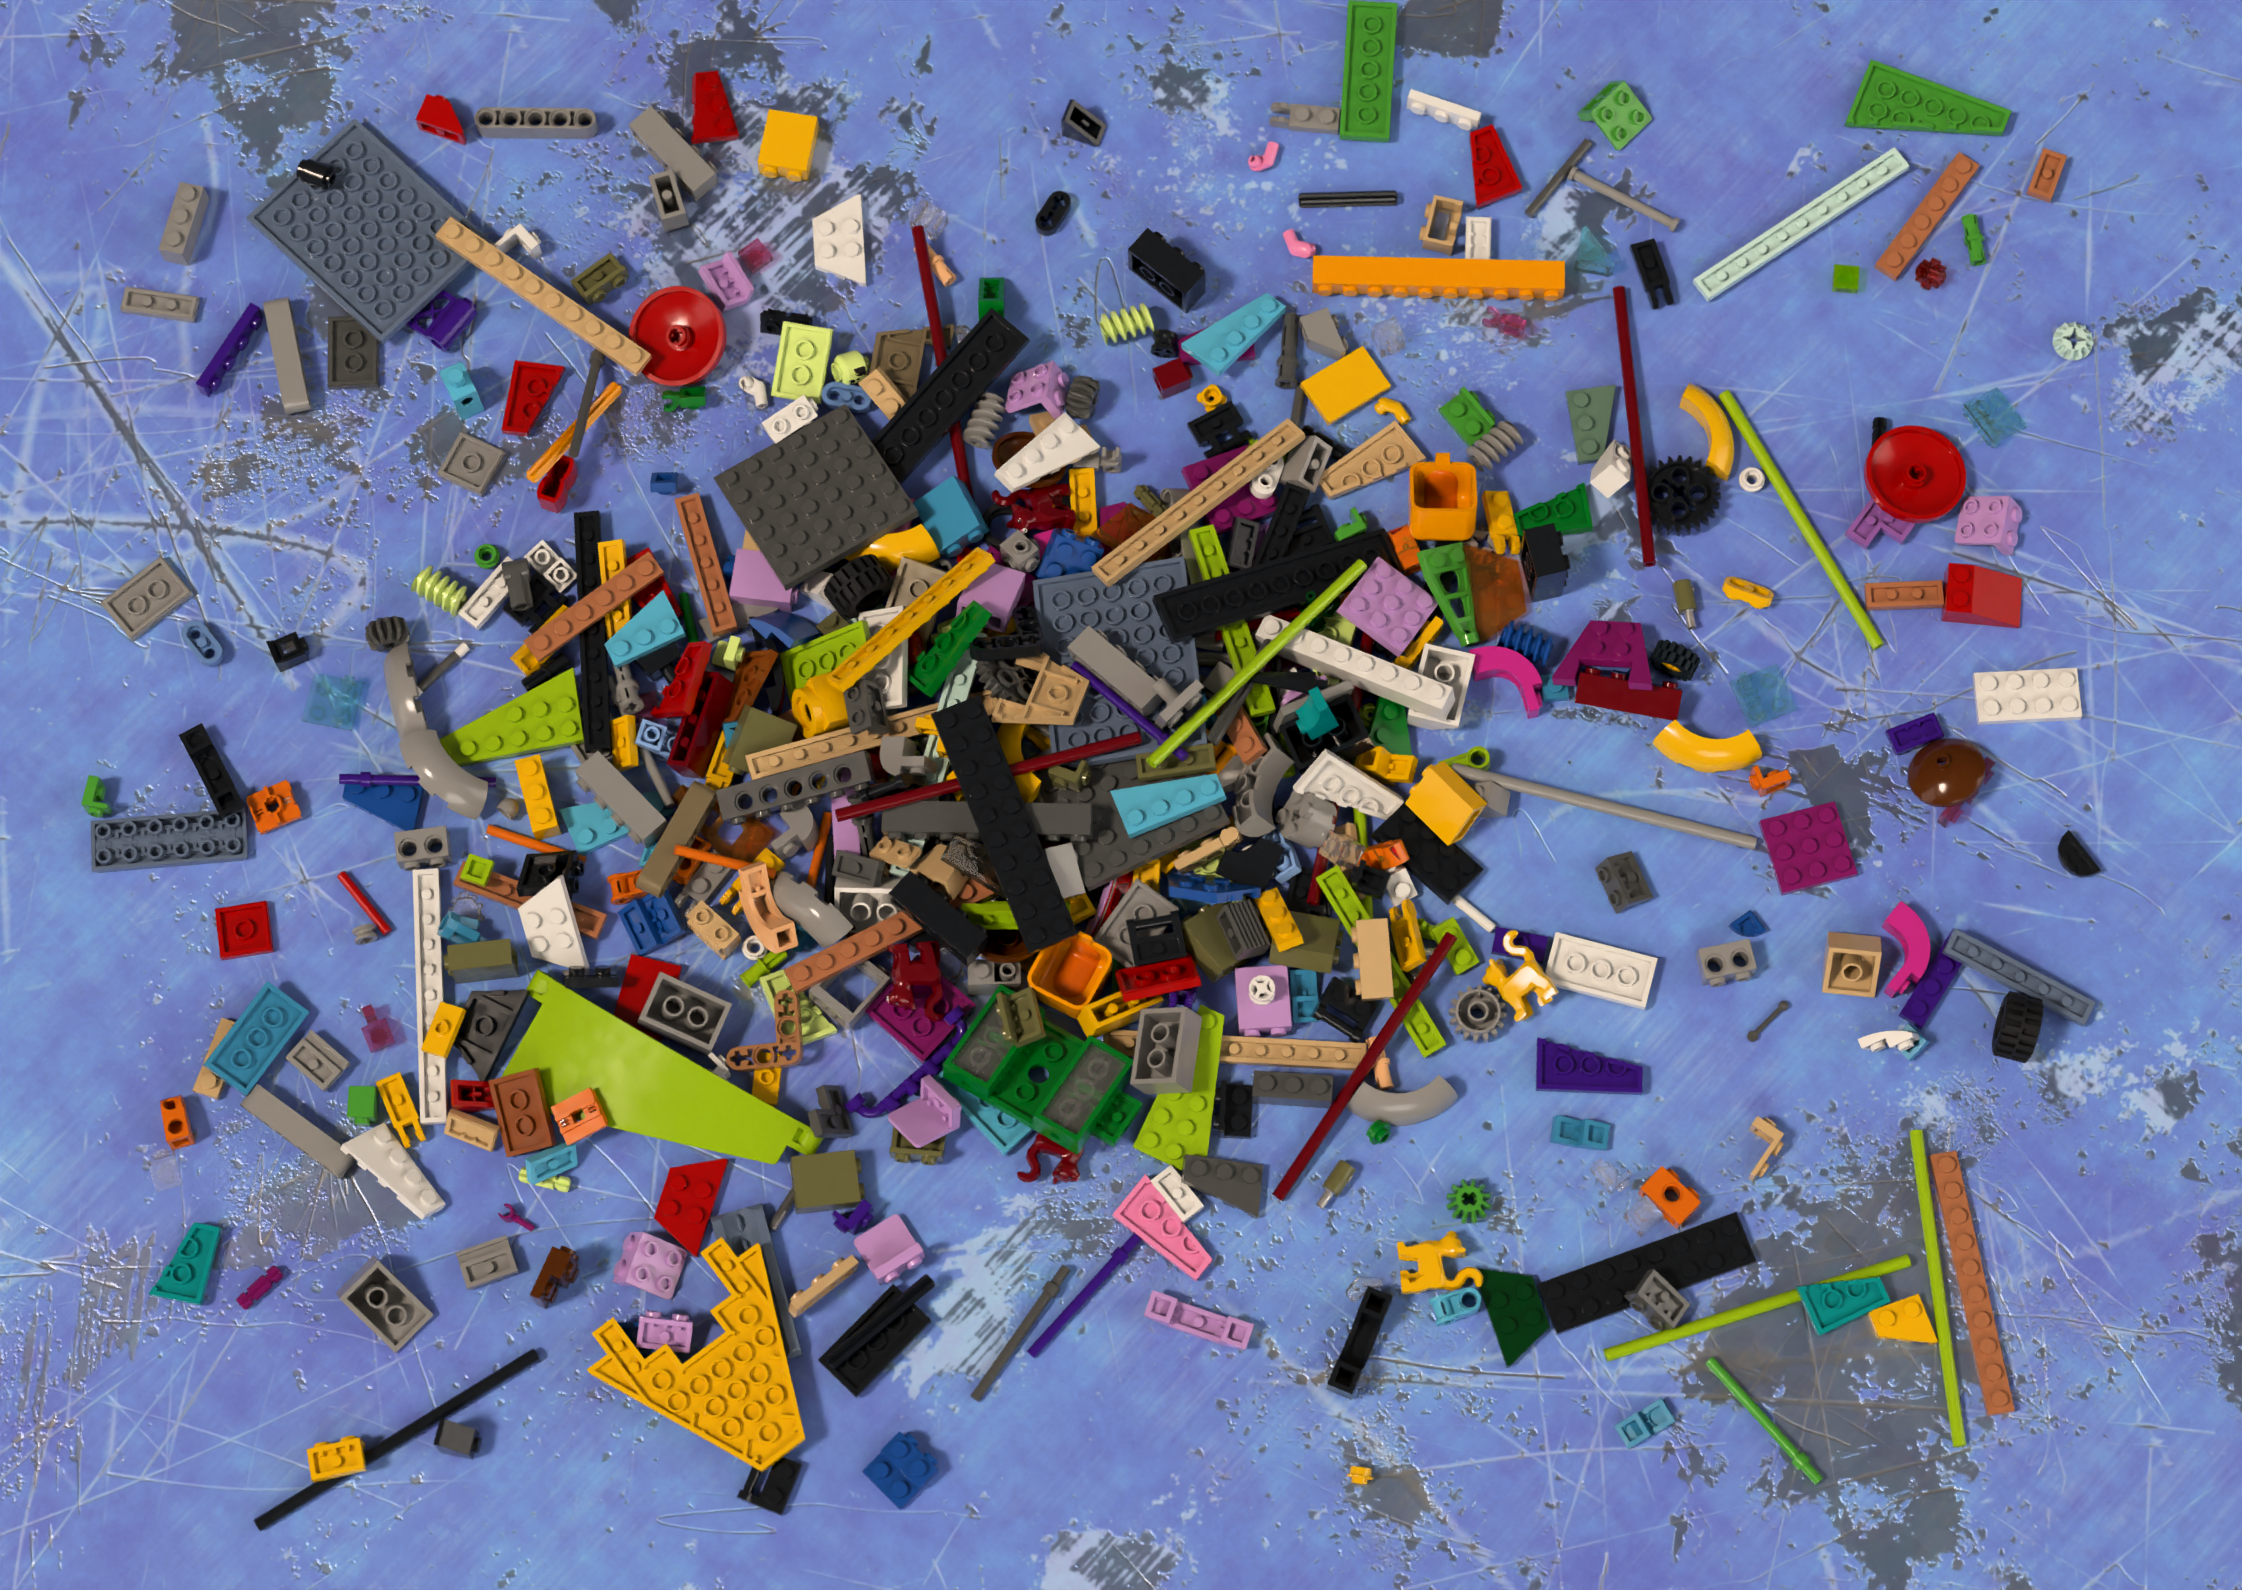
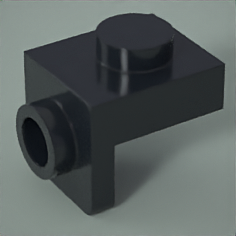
M1361 859L1359 866L1354 865L1349 880L1353 881V891L1382 900L1391 874L1367 866L1366 861Z

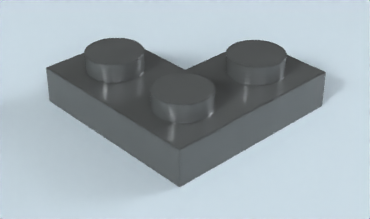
M822 1085L816 1088L818 1103L822 1109H814L808 1112L810 1128L815 1138H848L854 1135L847 1109L844 1107L845 1103L839 1085Z

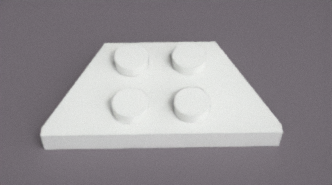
M861 194L812 219L814 258L817 270L832 273L843 280L847 278L857 282L859 286L867 287Z
M559 875L553 882L542 888L536 895L529 898L518 908L531 956L568 968L570 966H583L584 970H588V960L564 876Z

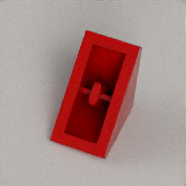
M450 1080L451 1104L453 1108L464 1113L495 1110L487 1081Z

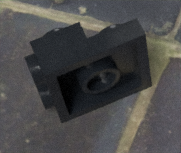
M576 850L526 854L516 887L518 896H534L542 888L553 882L559 875H563L571 901L573 894L579 892L578 876L584 875V864L582 860H579Z

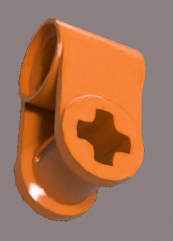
M642 869L627 873H617L607 877V882L611 884L613 896L611 904H627L635 899H642L649 894L636 888V882Z

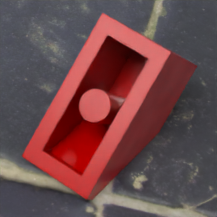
M426 94L415 119L419 130L465 145L467 141L450 101L441 95L432 96Z

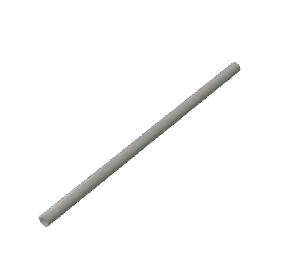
M1457 763L1452 765V769L1464 779L1480 783L1493 782L1508 790L1754 850L1757 837Z

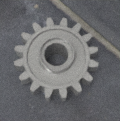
M1478 985L1477 989L1467 986V992L1458 991L1457 996L1459 1000L1452 999L1451 1005L1455 1008H1450L1448 1015L1454 1017L1450 1019L1449 1023L1450 1025H1457L1454 1032L1456 1035L1461 1032L1464 1033V1041L1470 1036L1473 1037V1043L1476 1044L1478 1038L1482 1037L1486 1043L1488 1042L1489 1034L1494 1038L1497 1037L1496 1028L1503 1029L1504 1024L1499 1020H1506L1507 1014L1501 1012L1505 1009V1003L1498 1002L1500 999L1499 994H1491L1492 988L1489 987L1487 990H1483L1481 985ZM1474 1009H1479L1485 1016L1477 1019L1470 1012Z

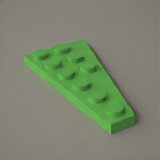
M1871 59L1844 127L2002 136L2011 110Z

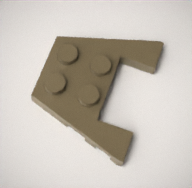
M952 324L943 327L946 349H950L955 327ZM930 327L910 331L909 329L877 332L869 373L880 366L909 400L918 390L917 384L924 345L933 346Z

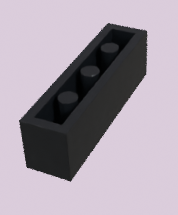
M909 871L889 892L891 903L964 965L969 967L989 946L988 932L979 923L974 925L968 920L969 916L960 907L954 908L948 903L949 899L944 893L939 890L935 892L929 887L930 883L921 874L916 876L913 872Z

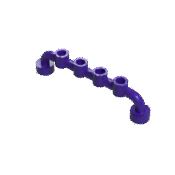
M958 1005L943 1018L949 1026L953 1023L957 1026V1034L875 1107H866L863 1104L866 1098L860 1092L846 1103L844 1107L850 1113L855 1110L859 1115L866 1118H876L886 1110L888 1113L896 1110L902 1104L899 1099L907 1093L911 1096L921 1087L918 1083L921 1078L927 1075L933 1077L941 1070L939 1064L945 1058H948L968 1030L967 1023L962 1017L966 1012Z

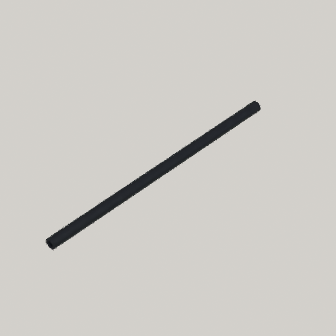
M531 1349L364 1452L366 1466L439 1422L440 1418L448 1417L539 1361L540 1358L535 1350ZM353 1474L314 1482L254 1519L257 1528L262 1531Z

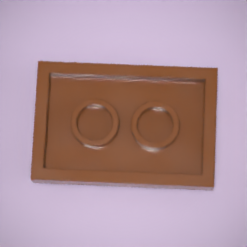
M539 1068L488 1081L507 1158L557 1145Z

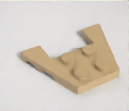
M1044 652L1035 657L1016 658V665L1039 671V674L1026 705L999 698L991 721L996 723L1074 725L1090 681L1067 666H1059L1050 660V656Z

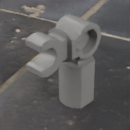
M1102 447L1101 456L1100 453H1094L1082 457L1080 461L1074 463V469L1094 468V471L1097 472L1102 469L1106 473L1121 472L1122 465L1121 448L1116 447V450L1111 451L1107 450L1106 447Z

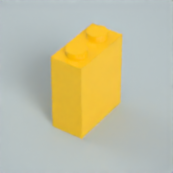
M769 109L757 162L759 173L769 178L779 176L794 182L808 181L819 131L818 117Z
M1443 761L1437 765H1429L1422 772V780L1410 789V797L1405 804L1449 846L1465 836L1487 803Z

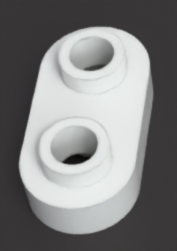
M1282 457L1274 462L1275 465L1271 464L1251 480L1249 488L1255 497L1267 499L1272 496L1284 467ZM1261 481L1266 482L1268 485H1263Z

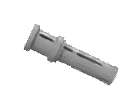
M629 663L617 669L613 664L618 681L616 691L622 700V712L634 714L641 711L644 703L639 698V685L632 678Z

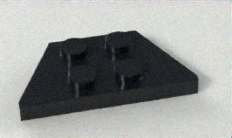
M471 991L464 1006L466 1014L453 1044L460 1050L462 1057L473 1068L480 1081H488L531 993L530 991Z

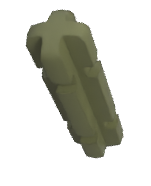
M1137 485L1135 487L1134 496L1155 518L1167 510L1165 505L1146 485Z

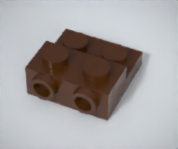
M552 1246L530 1293L536 1305L547 1309L549 1303L553 1304L558 1295L559 1289L556 1288L557 1285L568 1289L570 1283L574 1284L580 1271L577 1268L579 1257L575 1255L576 1252L565 1246H561L560 1249Z

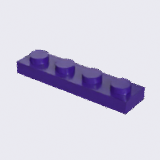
M250 302L196 382L200 393L210 397L213 391L215 392L219 389L222 377L226 371H230L236 361L235 358L240 351L245 350L251 334L262 325L264 316L260 308Z
M1951 933L1899 1014V1017L1919 1029H1922L1962 963L1942 953Z

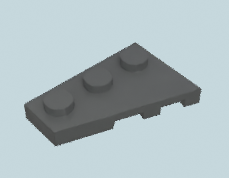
M1184 1155L1182 1183L1208 1196L1218 1198L1226 1202V1205L1238 1208L1255 1219L1259 1217L1263 1165Z

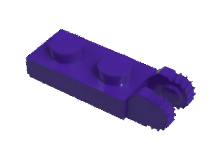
M1199 986L1170 992L1169 1008L1175 1007L1178 1004L1192 1010Z

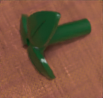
M1309 591L1306 594L1309 604L1298 607L1300 613L1317 598L1314 591ZM1335 598L1309 623L1310 631L1319 633L1327 627L1323 617H1333L1337 613L1336 611L1340 607V598Z

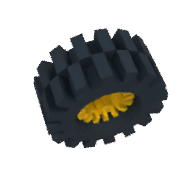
M1660 640L1657 642L1649 662L1652 666H1655L1656 670H1661L1662 674H1668V677H1675L1680 681L1681 679L1683 681H1690L1700 663V658L1697 657L1696 653H1692L1691 649H1686L1682 644L1680 646L1674 641L1671 643L1669 640Z

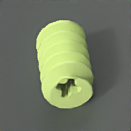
M1144 303L1139 304V311L1133 305L1129 308V314L1122 308L1120 309L1119 316L1115 311H1111L1110 319L1105 313L1101 314L1099 324L1105 345L1108 344V337H1111L1113 342L1117 343L1119 334L1124 340H1127V332H1130L1135 338L1137 336V329H1140L1142 334L1146 335L1148 326L1154 332L1151 314Z
M429 565L416 576L410 590L412 592L417 591L418 596H425L428 602L433 601L435 606H442L443 611H450V614L456 617L458 615L457 612L467 602L468 597L465 595L467 587L464 585L457 590L458 581L455 580L449 585L450 576L447 575L440 580L442 572L438 570L432 575L433 566Z

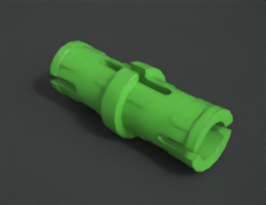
M1967 214L1961 218L1965 233L1964 245L1967 246L1970 265L1980 266L1987 262L1983 249L1984 236L1979 230L1977 214Z

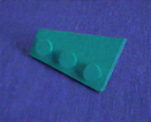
M194 1222L177 1248V1253L169 1265H166L159 1281L148 1294L153 1297L202 1306L222 1229Z
M1878 1276L1795 1286L1813 1328L1819 1336L1890 1302L1885 1287Z

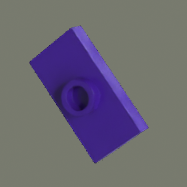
M1934 712L1888 729L1885 732L1895 756L1944 737Z
M1496 927L1491 954L1524 960L1523 956H1512L1503 947V937L1511 929ZM1518 931V935L1513 939V944L1515 946H1527L1533 952L1537 963L1543 964L1548 937Z

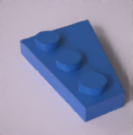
M345 784L342 799L403 831L416 830L424 788L422 786L371 785V787H360V784Z

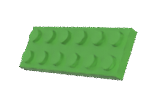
M1348 0L1339 140L1389 142L1397 3Z

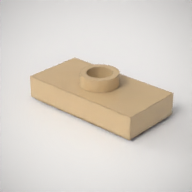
M452 1108L448 1112L444 1134L493 1152L496 1148L500 1126Z

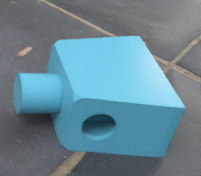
M463 362L456 363L439 372L442 382L462 421L485 411ZM464 399H472L470 402L462 404V401Z

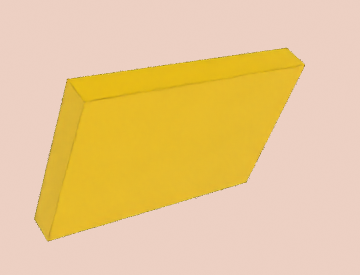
M1363 346L1300 383V387L1328 426L1386 392L1391 387Z

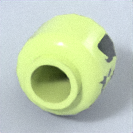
M856 350L839 354L835 357L834 363L831 364L833 378L836 382L846 385L857 384L870 371V362L866 356L863 357Z

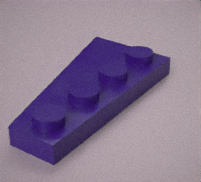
M1537 1037L1536 1091L1642 1095L1643 1067L1613 1058L1608 1059L1597 1056L1592 1052L1576 1050L1560 1043L1558 1045Z

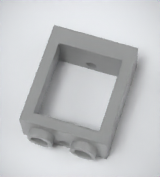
M869 959L855 967L875 982L877 986L853 1013L825 991L841 973L813 986L809 990V1000L847 1031L852 1029L865 1014V1010L890 984L889 973L882 966L872 964Z

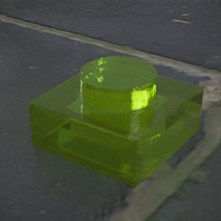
M1834 264L1832 291L1857 294L1860 266Z

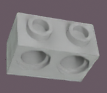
M446 826L394 832L396 859L400 869L412 871L429 865L432 868H440L446 866V863H452L450 833ZM433 845H443L442 849L439 852H430V849ZM408 848H417L414 855H404Z
M1750 939L1701 948L1696 953L1703 986L1710 984L1711 987H1718L1726 984V981L1736 979V982L1747 981L1752 978L1751 976L1755 974L1757 969ZM1736 957L1743 958L1746 966H1736L1733 959ZM1711 962L1717 963L1721 970L1719 972H1712L1708 969L1707 964Z

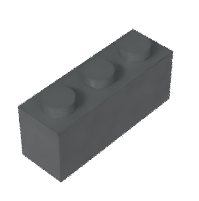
M1254 1070L1252 1103L1329 1108L1332 1103L1333 1075Z

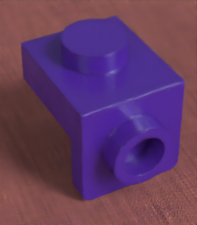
M863 1199L848 1219L835 1210L832 1213V1217L835 1220L833 1225L844 1234L849 1231L855 1235L861 1226L865 1228L873 1219V1207Z

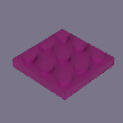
M1250 444L1183 467L1181 473L1190 491L1244 452ZM1250 480L1203 517L1207 525H1214L1217 535L1231 531L1233 518L1236 516L1254 522L1273 516L1279 502L1275 492L1267 499H1259L1250 491ZM1261 481L1263 485H1268L1266 482Z
M1835 801L1759 821L1781 896L1857 876L1858 873Z
M917 954L912 961L920 960V956ZM941 975L943 998L934 1006V1011L944 1013L946 1016L956 1006L960 1005L966 1012L962 1015L965 1020L976 1008V1004ZM892 981L865 1010V1014L924 1064L956 1030L957 1026L954 1023L949 1026L944 1019L940 1022H933L925 1016V1002L933 994L930 986H911L916 1005L915 1010L910 1008L904 1010V1008L888 1004L887 995L892 991Z

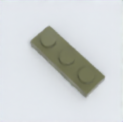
M1213 743L1182 747L1189 753L1186 760L1181 761L1171 753L1155 769L1146 761V758L1153 752L1135 754L1139 782L1217 771Z

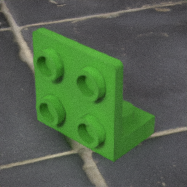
M1624 80L1610 81L1577 113L1582 121H1594L1615 150H1621L1652 120L1650 114Z

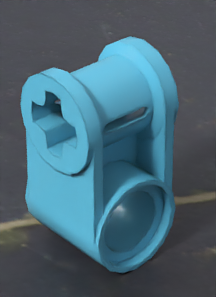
M1469 1287L1429 1299V1305L1433 1306L1437 1318L1436 1326H1444L1476 1314L1481 1307V1295L1479 1292ZM1465 1296H1473L1477 1303L1475 1306L1468 1308L1461 1301Z

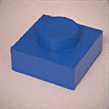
M678 472L652 473L650 481L651 492H657L662 495L676 492Z

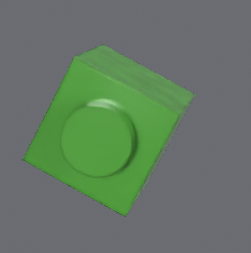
M349 1086L347 1118L350 1122L359 1127H368L370 1123H378L379 1091L375 1086Z

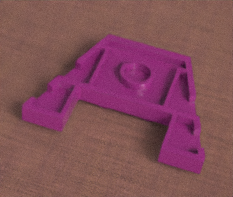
M1590 620L1552 676L1553 685L1576 686L1582 665L1631 668L1628 680L1629 689L1652 690L1653 685L1641 623Z

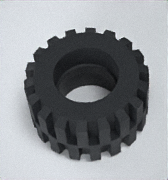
M863 555L845 564L830 578L825 586L824 595L843 619H853L859 617L860 612L870 611L881 603L891 591L894 579L875 555Z
M2011 991L2008 992L2000 1006L1993 1032L1992 1051L1994 1056L2026 1063L2030 1059L2041 1028L2043 1018L2042 999Z

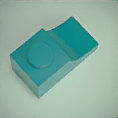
M1318 686L1308 691L1307 701L1299 709L1295 710L1299 717L1295 721L1302 735L1307 733L1311 740L1339 726Z

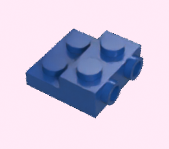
M1054 528L1035 574L1037 577L1044 579L1092 571L1091 567L1101 560L1104 548L1100 540L1093 536L1087 535L1084 538L1078 536L1071 529L1063 528L1060 530Z
M900 1431L862 1471L899 1510L938 1473V1469L935 1467L938 1463L936 1459L927 1451L922 1454L916 1448L919 1444L916 1439L909 1433L904 1436Z

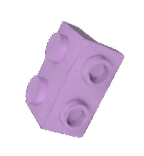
M731 251L725 252L722 260L703 265L698 271L722 312L747 304L754 292L751 280L747 278L740 262Z
M646 1310L645 1315L640 1314L636 1347L658 1350L667 1343L674 1352L690 1353L694 1320H688L689 1315L673 1313L672 1318L661 1317L662 1312Z

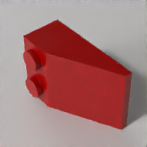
M1949 563L1944 573V606L1942 608L1941 621L2019 628L2022 578L1976 565Z

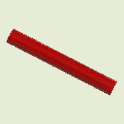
M345 871L341 872L337 876L339 881L384 936L389 934L392 928Z

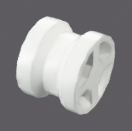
M1259 975L1251 980L1249 984V997L1254 1004L1265 1006L1273 1001L1275 997V984L1270 977Z

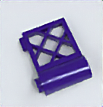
M442 290L430 301L431 311L417 313L405 325L428 339L439 350L447 352L478 313L475 310L477 306L470 299H457L445 290ZM445 298L449 301L444 308L435 310L434 300ZM432 317V323L426 330L419 326V319Z

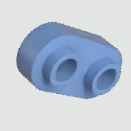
M830 382L822 389L823 402L831 409H836L846 404L852 413L860 414L868 411L872 405V399L861 386ZM836 394L839 395V398L832 400L831 396ZM858 399L864 400L860 405L855 403Z
M190 621L184 625L181 632L182 638L199 661L208 667L218 665L223 660L224 651L206 626L200 621ZM195 633H200L198 639H192V636ZM209 652H215L214 657H207Z

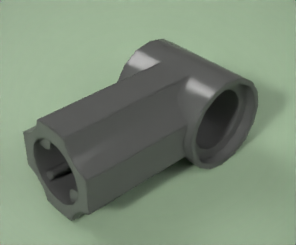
M527 558L502 562L505 584L508 586L512 611H525L534 607L529 582L531 581V573Z

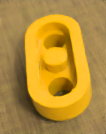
M1726 577L1722 586V590L1728 598L1732 600L1740 599L1758 609L1769 607L1774 597L1773 592L1768 588L1738 577Z

